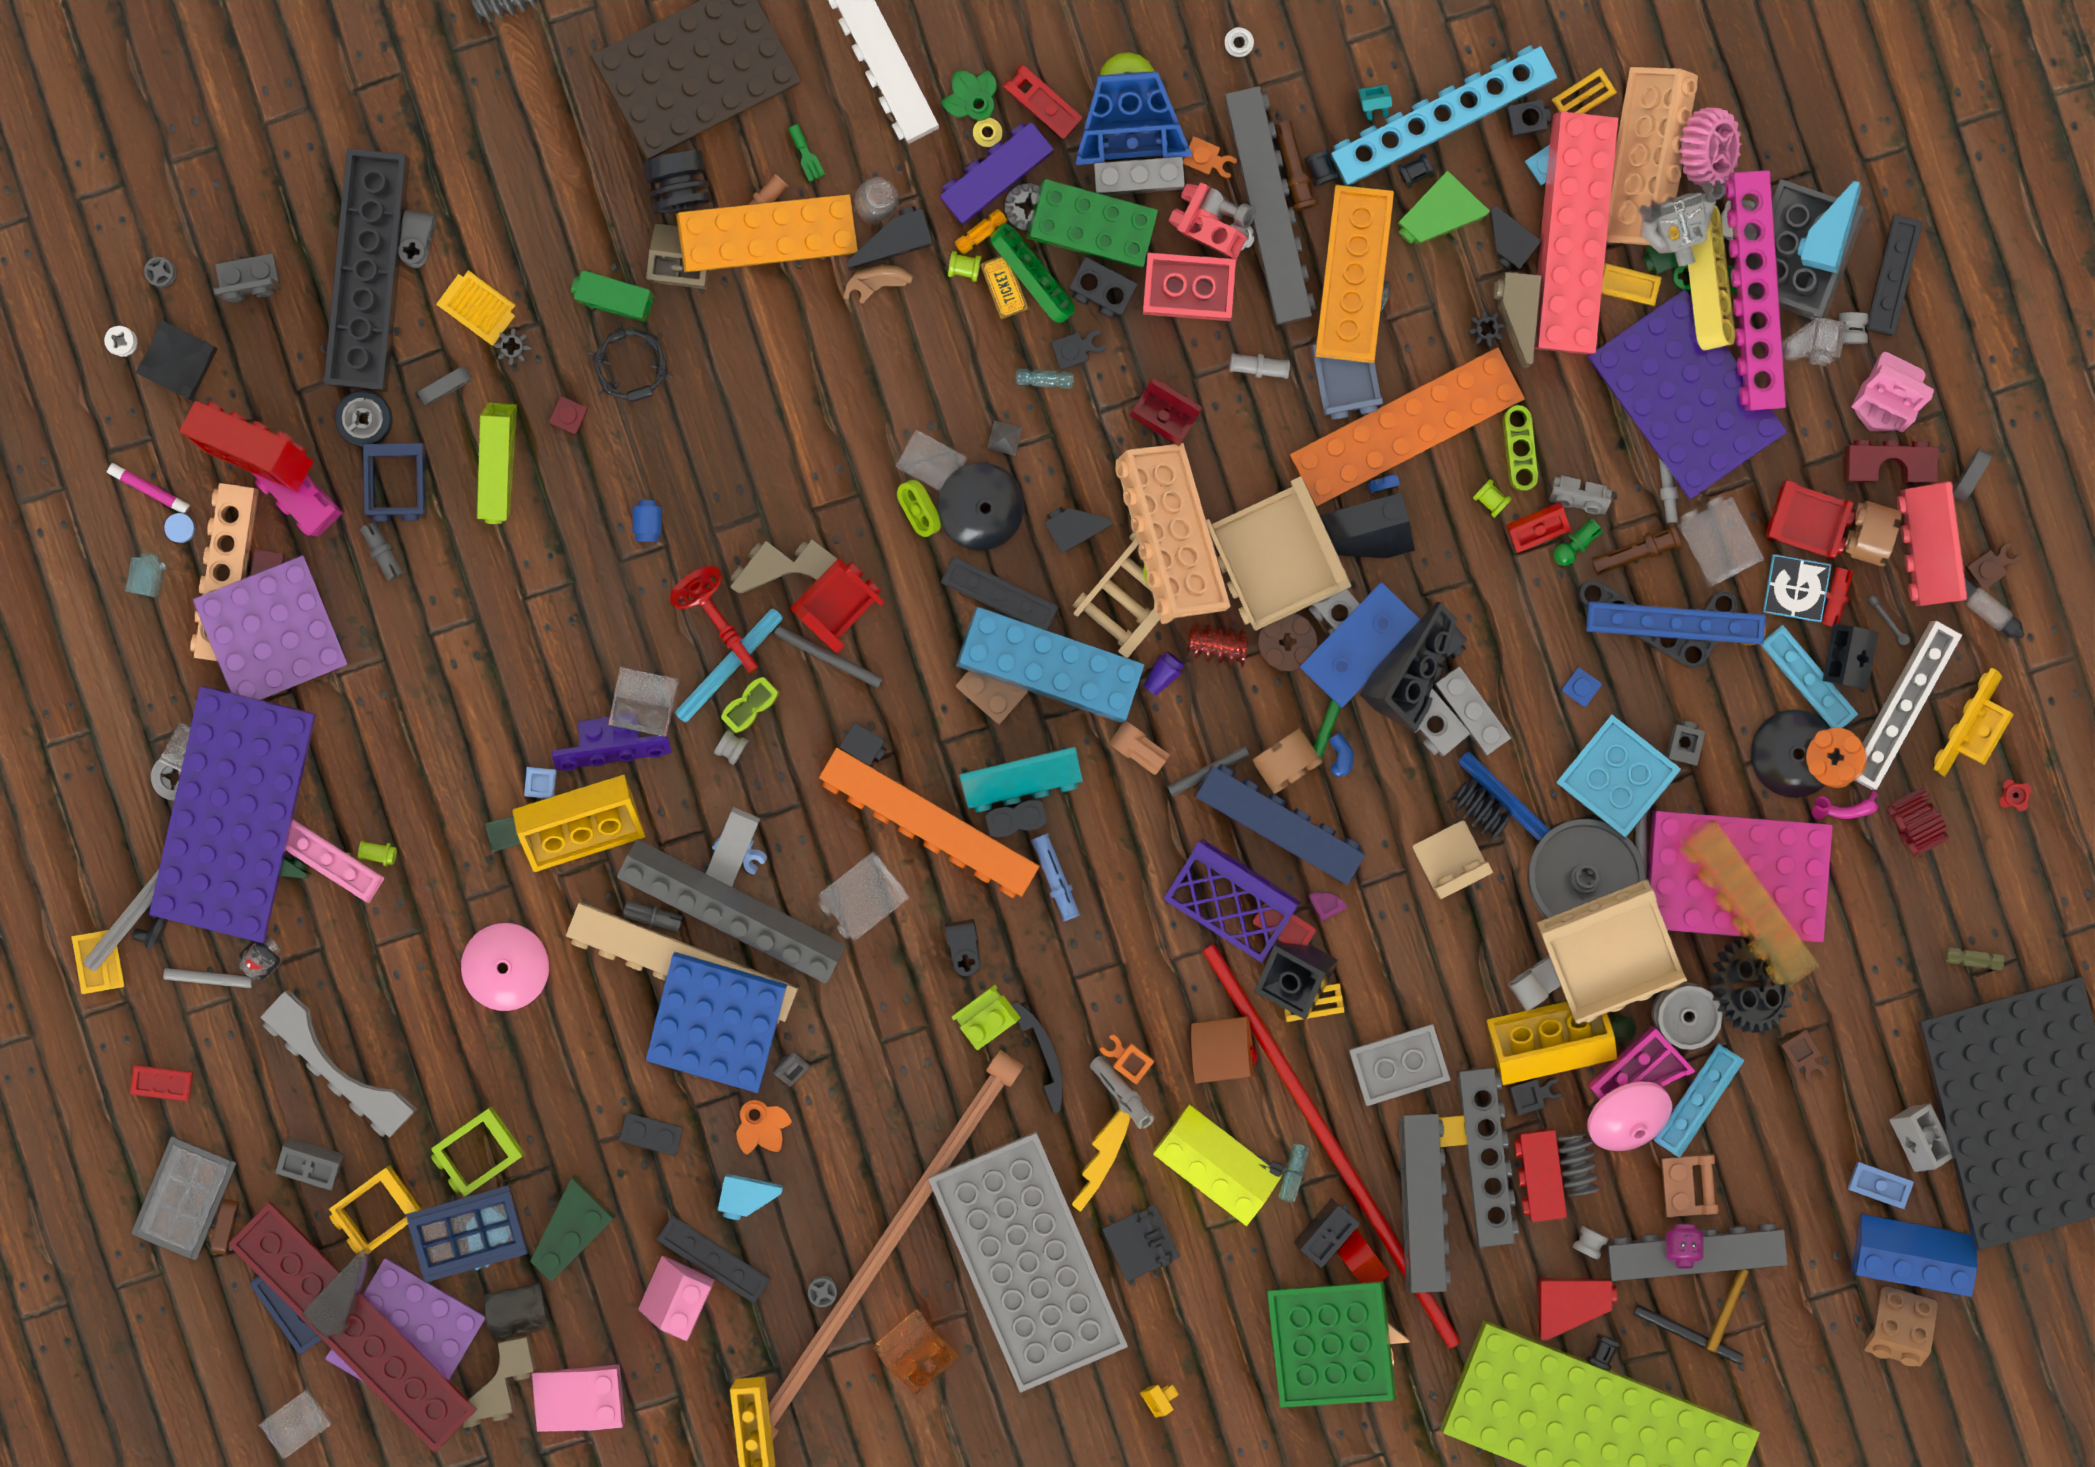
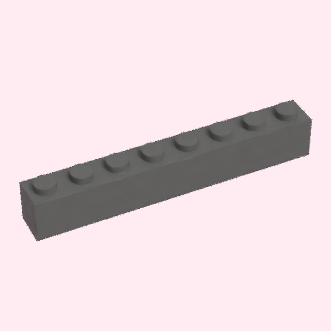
M1260 86L1227 93L1224 99L1248 204L1254 207L1256 211L1253 226L1276 326L1309 319L1312 316L1311 311L1316 310L1313 294H1307L1304 283L1309 281L1306 264L1300 265L1298 254L1303 253L1300 237L1294 236L1292 225L1296 224L1293 207L1287 208L1285 196H1290L1286 178L1281 179L1279 168L1283 167L1280 150L1274 151L1272 139H1276L1277 136L1273 121L1268 122L1266 110H1270L1267 93H1261Z
M638 839L627 854L617 876L618 879L825 984L828 983L847 946Z

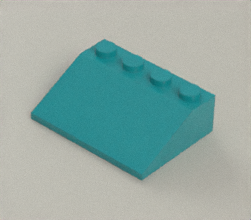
M1075 747L959 775L968 809L975 808L976 813L993 809L992 803L1003 801L1004 806L1021 802L1020 796L1032 794L1033 799L1049 796V789L1060 787L1061 792L1078 789L1077 783L1083 781Z

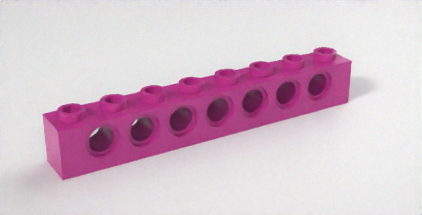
M1770 170L1733 173L1729 175V180L1725 181V194L1731 200V210L1727 211L1728 227L1733 229V239L1729 241L1730 256L1735 258V269L1731 271V282L1733 287H1737V299L1733 300V311L1735 317H1739V328L1735 330L1736 345L1741 346V358L1737 360L1739 376L1743 375V387L1739 389L1740 404L1745 405V411L1786 408ZM1744 195L1752 196L1755 201L1754 208L1751 211L1746 210L1742 206ZM1747 224H1751L1756 228L1757 235L1754 240H1749L1744 235V228ZM1749 254H1754L1759 260V265L1755 270H1751L1746 265V258ZM1752 283L1757 284L1761 290L1760 297L1757 300L1752 299L1748 294V287ZM1753 313H1758L1763 319V324L1759 329L1753 328L1750 324V317ZM1756 342L1761 343L1765 348L1764 356L1761 359L1756 358L1752 353V347ZM1758 372L1764 373L1767 378V383L1763 388H1758L1754 383V377Z

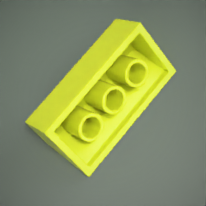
M1190 1104L1153 1151L1154 1156L1245 1226L1250 1223L1282 1177V1175L1277 1177L1269 1172L1270 1169L1267 1167L1269 1165ZM1259 1164L1265 1165V1166H1266V1169H1264L1263 1167H1261Z

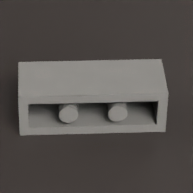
M1182 157L1094 163L1096 193L1105 196L1183 190L1185 187Z
M1460 666L1454 668L1433 684L1456 717L1469 730V735L1484 755H1489L1511 739Z

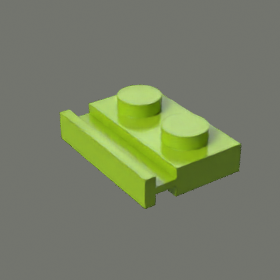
M996 985L989 988L952 1016L953 1020L956 1019L961 1026L959 1028L977 1051L1021 1019L1004 995L1000 996L996 989L998 987Z

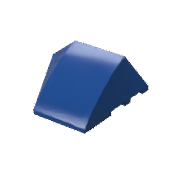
M1158 71L1098 76L1075 165L1104 163V160L1161 155H1163V158L1192 156Z

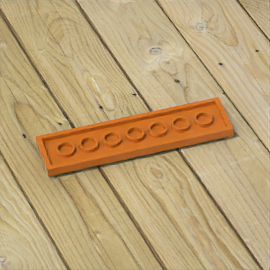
M1497 347L1384 405L1377 412H1371L1291 453L1289 456L1299 475L1304 480L1317 507L1517 404L1525 398L1500 349Z

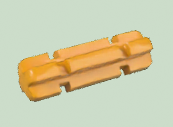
M996 209L989 215L990 218L983 219L967 232L968 235H963L956 240L955 246L962 254L968 253L973 249L972 246L974 244L977 246L990 236L996 227L998 228L1000 225L1005 224L1007 218L1001 210Z

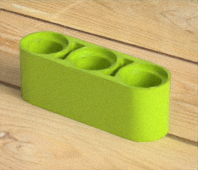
M1516 405L1505 412L1502 422L1509 482L1515 490L1524 492L1536 485L1538 470L1530 411L1524 406ZM1512 412H1520L1524 416L1525 420L1522 427H1514L1510 423L1509 418ZM1514 442H1525L1528 447L1525 456L1520 457L1513 452ZM1519 470L1529 472L1531 481L1527 486H1522L1517 482L1516 474Z

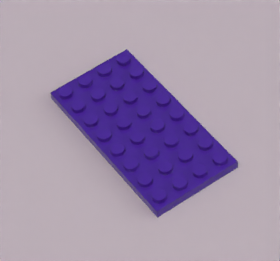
M200 686L149 915L260 943L265 942L315 722V713Z

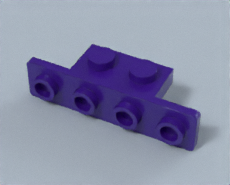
M636 713L579 721L580 747L551 752L555 769L565 771L591 765L602 766L605 763L618 761L630 762L634 759L645 757L658 758L672 753L667 734L639 738Z

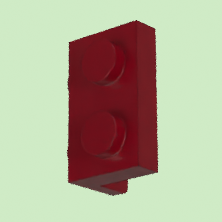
M1152 378L1132 410L1130 417L1180 446L1202 407L1192 398L1183 396L1173 390L1166 382Z

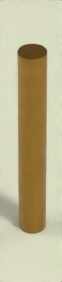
M1737 1270L1705 1349L1714 1353L1717 1352L1749 1274L1748 1270Z

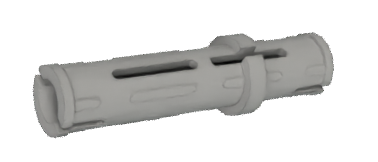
M1105 1056L1096 1057L1091 1062L1090 1068L1117 1099L1119 1108L1129 1114L1139 1129L1148 1127L1153 1122L1154 1116L1145 1108L1141 1102L1140 1095L1129 1088Z

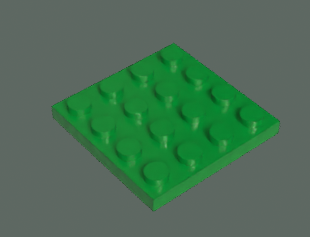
M1383 1281L1270 1289L1267 1291L1280 1408L1392 1401L1396 1399Z

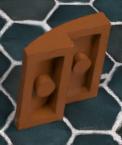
M1249 1016L1191 1024V1049L1195 1084L1254 1076L1250 1046L1253 1045Z

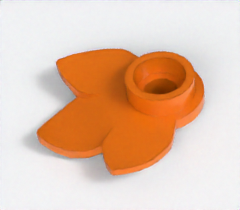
M759 1100L746 1102L740 1111L742 1124L736 1133L739 1147L745 1154L753 1151L758 1144L767 1150L779 1152L783 1141L781 1128L792 1123L790 1116L784 1109L778 1106L767 1107L765 1103ZM752 1109L759 1110V1119L753 1120L750 1117L749 1113Z

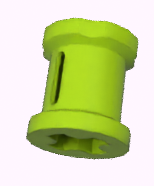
M952 251L948 277L957 275L971 278L973 282H977L981 256L977 255L975 258L958 255L956 251Z
M1489 479L1473 496V499L1475 501L1480 500L1491 511V516L1496 517L1512 498L1510 496L1505 497L1493 485L1494 481Z

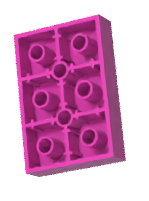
M1652 811L1647 880L1657 899L1656 902L1666 929L1670 931L1824 942L1833 825Z

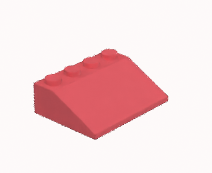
M1945 482L1901 490V496L1897 497V508L1904 517V525L1901 526V538L1903 543H1907L1908 554L1905 555V567L1907 572H1911L1912 583L1908 586L1910 600L1915 601V607L1967 600L1952 483Z

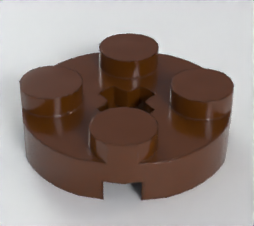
M1293 613L1263 627L1258 637V648L1261 656L1270 666L1280 671H1295L1300 669L1299 667L1316 650L1317 636L1307 619ZM1286 633L1296 640V644L1291 645L1290 651H1286L1285 646L1279 644V640L1284 639V634Z

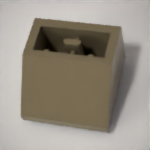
M655 224L649 250L646 280L650 283L707 289L709 270L684 273L678 226Z

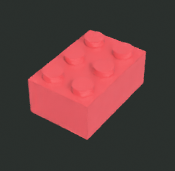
M1148 253L1143 315L1230 321L1232 318L1236 259Z

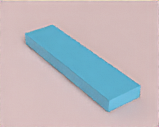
M1783 625L1764 639V644H1760L1830 728H1843L1858 715L1832 683L1822 681L1824 674Z
M1718 1043L1670 1115L1664 1129L1656 1136L1654 1141L1680 1158L1745 1060Z

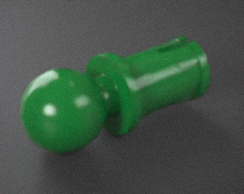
M1592 518L1589 519L1575 534L1568 536L1571 542L1561 543L1554 549V560L1562 566L1572 564L1576 559V552L1580 550L1584 553L1585 548L1604 531Z

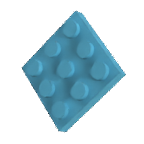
M1611 715L1556 783L1626 839L1679 774L1681 769L1614 715Z

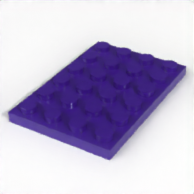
M1685 289L1596 350V353L1588 356L1590 362L1689 500L1787 433V430L1771 409L1745 411V405L1740 404L1739 389L1743 387V375L1739 376L1737 361L1726 346L1705 351L1701 349L1696 336L1692 298Z

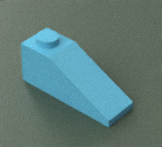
M1853 181L1811 227L1807 239H1801L1798 255L1801 256L1803 265L1838 273L1861 193L1860 182Z

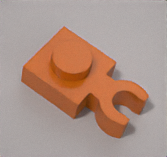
M1193 136L1189 146L1192 156L1185 157L1183 165L1208 176L1213 168L1217 170L1220 177L1230 179L1231 174L1223 170V164L1229 162L1236 165L1237 159L1232 156H1217L1220 147Z

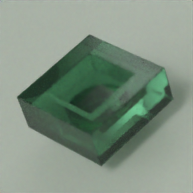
M514 816L485 824L492 852L521 845L516 832Z

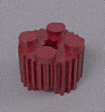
M1924 787L1892 802L1890 806L1886 807L1893 823L1896 822L1900 829L1897 832L1903 845L1908 847L1913 857L1921 855L1949 840V835L1945 832L1947 826L1939 811H1936L1933 804L1928 802V799L1931 797Z

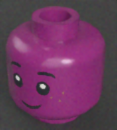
M1674 1225L1673 1230L1666 1233L1667 1260L1675 1262L1676 1268L1681 1269L1694 1268V1263L1702 1261L1704 1257L1703 1233L1698 1231L1695 1225Z

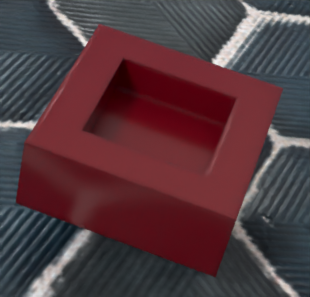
M560 396L549 423L577 435L589 408Z

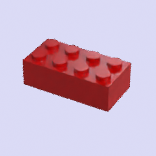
M198 401L194 402L179 430L182 435L211 456L298 492L314 462L305 455V448L292 442L294 439L285 433L277 431L275 435L269 432L270 429L257 421H254L253 425L247 423V419L236 412L231 411L230 415L223 413L224 409L208 401L207 405Z

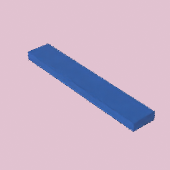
M1588 602L1586 631L1762 645L1764 644L1766 615Z

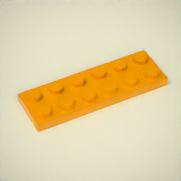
M1342 185L1335 186L1316 357L1374 363L1394 191Z
M850 194L679 212L676 214L684 273L851 255L858 252Z

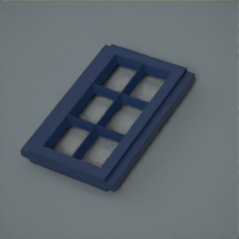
M509 1185L406 1214L425 1283L528 1254Z

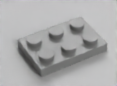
M1433 1024L1348 1049L1366 1106L1450 1081Z

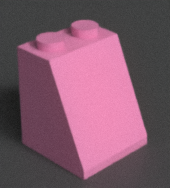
M662 1255L638 1310L660 1330L687 1341L695 1327L715 1278Z

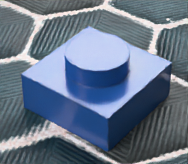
M1577 667L1560 691L1586 708L1602 683L1580 667Z

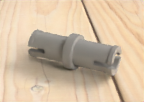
M1231 353L1229 372L1255 374L1257 378L1265 375L1288 379L1290 360L1264 358L1263 354H1258L1255 357Z

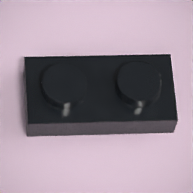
M627 1112L619 1141L676 1156L684 1127Z

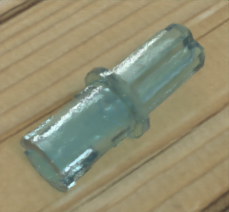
M1292 1143L1287 1167H1283L1285 1175L1279 1193L1281 1200L1287 1202H1294L1296 1200L1301 1178L1306 1175L1303 1172L1309 1150L1311 1149L1310 1147Z

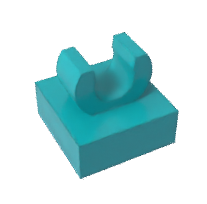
M1387 84L1358 89L1359 101L1368 120H1372V111L1375 109H1382L1383 117H1388L1389 111L1387 107H1392V98Z

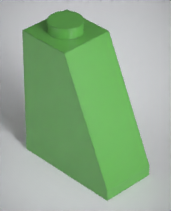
M1447 171L1399 221L1397 226L1401 229L1398 233L1408 243L1411 244L1414 241L1419 245L1481 220L1490 210Z

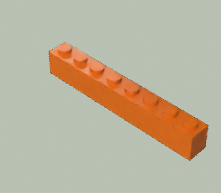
M838 747L819 777L824 781L822 787L836 795L839 790L849 795L847 801L860 809H863L864 805L873 809L874 813L872 816L885 824H888L890 820L900 825L898 831L911 839L915 835L925 840L923 846L937 854L940 850H943L951 855L948 859L950 862L962 869L965 865L972 867L976 870L974 876L988 884L991 879L1001 884L999 890L1012 898L1016 894L1021 897L1023 896L1040 867L1033 861Z

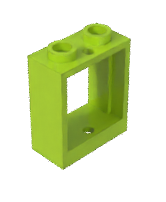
M492 1106L431 1148L434 1153L431 1155V1158L440 1170L445 1169L451 1177L448 1179L450 1186L457 1194L462 1193L464 1197L525 1155ZM481 1122H484L508 1158L468 1185L443 1149Z

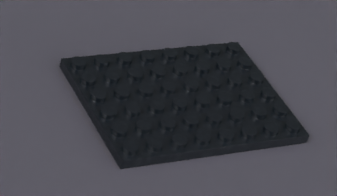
M2075 977L1917 1021L1975 1250L1986 1249L2095 1217V1024L2083 977Z

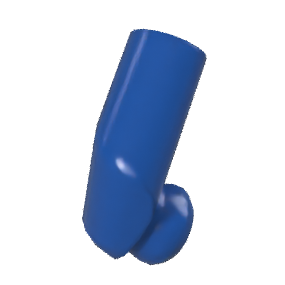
M1341 732L1329 739V742L1337 752L1336 762L1331 765V772L1336 777L1348 775L1352 770L1354 751Z

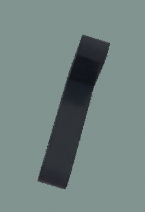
M1587 581L1581 584L1577 591L1578 601L1586 608H1588L1589 601L1586 600L1584 592L1588 586H1594L1599 592V597L1595 602L1612 603L1618 601L1621 604L1637 605L1598 581ZM1717 592L1711 595L1702 610L1718 611L1715 607V602L1718 597L1723 596L1729 602V608L1726 612L1735 613L1737 600L1730 592ZM1632 635L1686 668L1701 666L1717 643V641L1674 638L1673 645L1665 648L1660 643V637ZM1690 646L1695 647L1699 652V658L1695 663H1690L1685 658V651Z

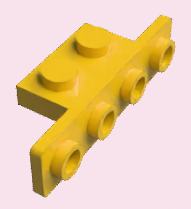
M1991 668L1988 673L1982 675L1978 682L1979 689L1976 695L1967 701L1963 709L1964 716L1959 724L1956 723L1949 733L1948 738L1950 740L1945 749H1941L1934 759V770L1943 777L1947 775L1959 753L1985 765L2014 714L1989 701L2002 679V675L1998 670Z

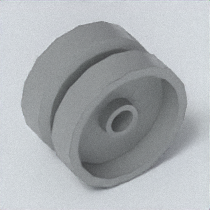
M1683 982L1675 989L1662 990L1658 993L1652 1005L1651 1017L1654 1028L1668 1042L1681 1049L1694 1050L1704 1047L1715 1039L1721 1028L1722 1012L1717 1011L1720 1004L1718 1001H1713V994L1693 982ZM1687 1011H1690L1691 1016H1687V1020L1685 1021L1683 1018L1684 1014Z

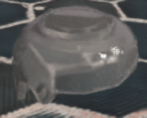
M870 177L855 192L853 198L854 211L861 220L869 224H883L895 213L899 205V192L894 184L883 177Z

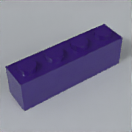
M1032 122L1027 126L1021 123L1010 133L1012 136L1010 140L1005 144H1002L1001 141L996 143L987 151L989 157L981 163L978 160L974 161L964 170L966 173L964 177L959 181L953 178L941 188L944 193L940 195V199L962 226L1054 153V149Z

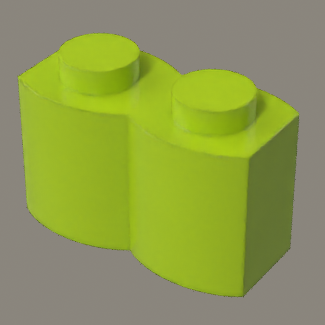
M766 677L758 678L748 685L742 698L732 701L725 708L721 719L735 733L742 732L754 723L758 712H762L774 704L779 696V691Z

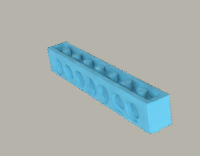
M1532 45L1517 52L1518 58L1508 63L1506 59H1503L1490 66L1491 72L1483 76L1478 72L1464 79L1466 85L1455 89L1454 85L1438 93L1440 98L1430 103L1428 99H1425L1413 105V112L1405 116L1399 112L1386 119L1387 125L1379 129L1374 125L1360 132V139L1352 143L1349 139H1346L1333 146L1335 151L1331 153L1330 158L1344 185L1350 186L1554 82L1557 76L1542 46L1533 49ZM1517 67L1524 68L1528 74L1527 80L1517 81L1513 77V69ZM1492 80L1499 82L1502 87L1501 93L1498 95L1490 94L1486 87L1487 82ZM1463 94H1470L1475 98L1476 104L1473 108H1465L1461 104L1460 97ZM1438 107L1446 108L1450 114L1449 120L1445 122L1438 121L1434 116V110ZM1413 120L1421 122L1424 128L1423 133L1420 135L1410 133L1408 123ZM1385 134L1394 135L1397 138V146L1394 148L1385 147L1382 143V136ZM1360 147L1368 148L1371 152V159L1366 162L1358 160L1355 154L1356 150Z

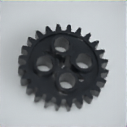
M1753 937L1733 940V944L1724 946V952L1717 954L1721 961L1713 962V966L1718 971L1717 973L1710 974V977L1716 980V984L1710 986V989L1717 990L1718 993L1714 996L1713 1001L1721 1002L1717 1011H1726L1724 1020H1733V1028L1741 1027L1742 1032L1751 1031L1752 1033L1771 1030L1772 1026L1780 1024L1779 1018L1787 1017L1783 1008L1792 1007V1004L1787 1000V997L1794 996V993L1788 990V986L1794 984V981L1787 979V975L1792 970L1784 969L1783 966L1787 959L1778 958L1780 949L1771 950L1772 942L1763 943V938L1753 939ZM1770 981L1772 984L1771 986L1733 987V984Z

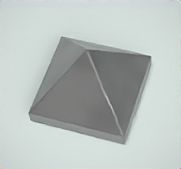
M994 420L987 449L1016 456L1022 427Z
M793 1052L780 1060L773 1073L791 1087L809 1069L810 1065Z

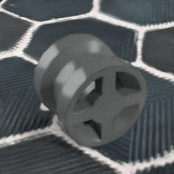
M154 257L145 265V278L156 287H169L177 279L176 266L164 257Z
M828 1276L814 1278L808 1289L810 1301L818 1307L831 1305L838 1293L836 1282Z

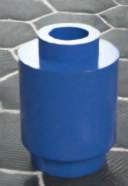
M638 500V506L632 507V534H635V541L659 542V534H662V506H656V500Z

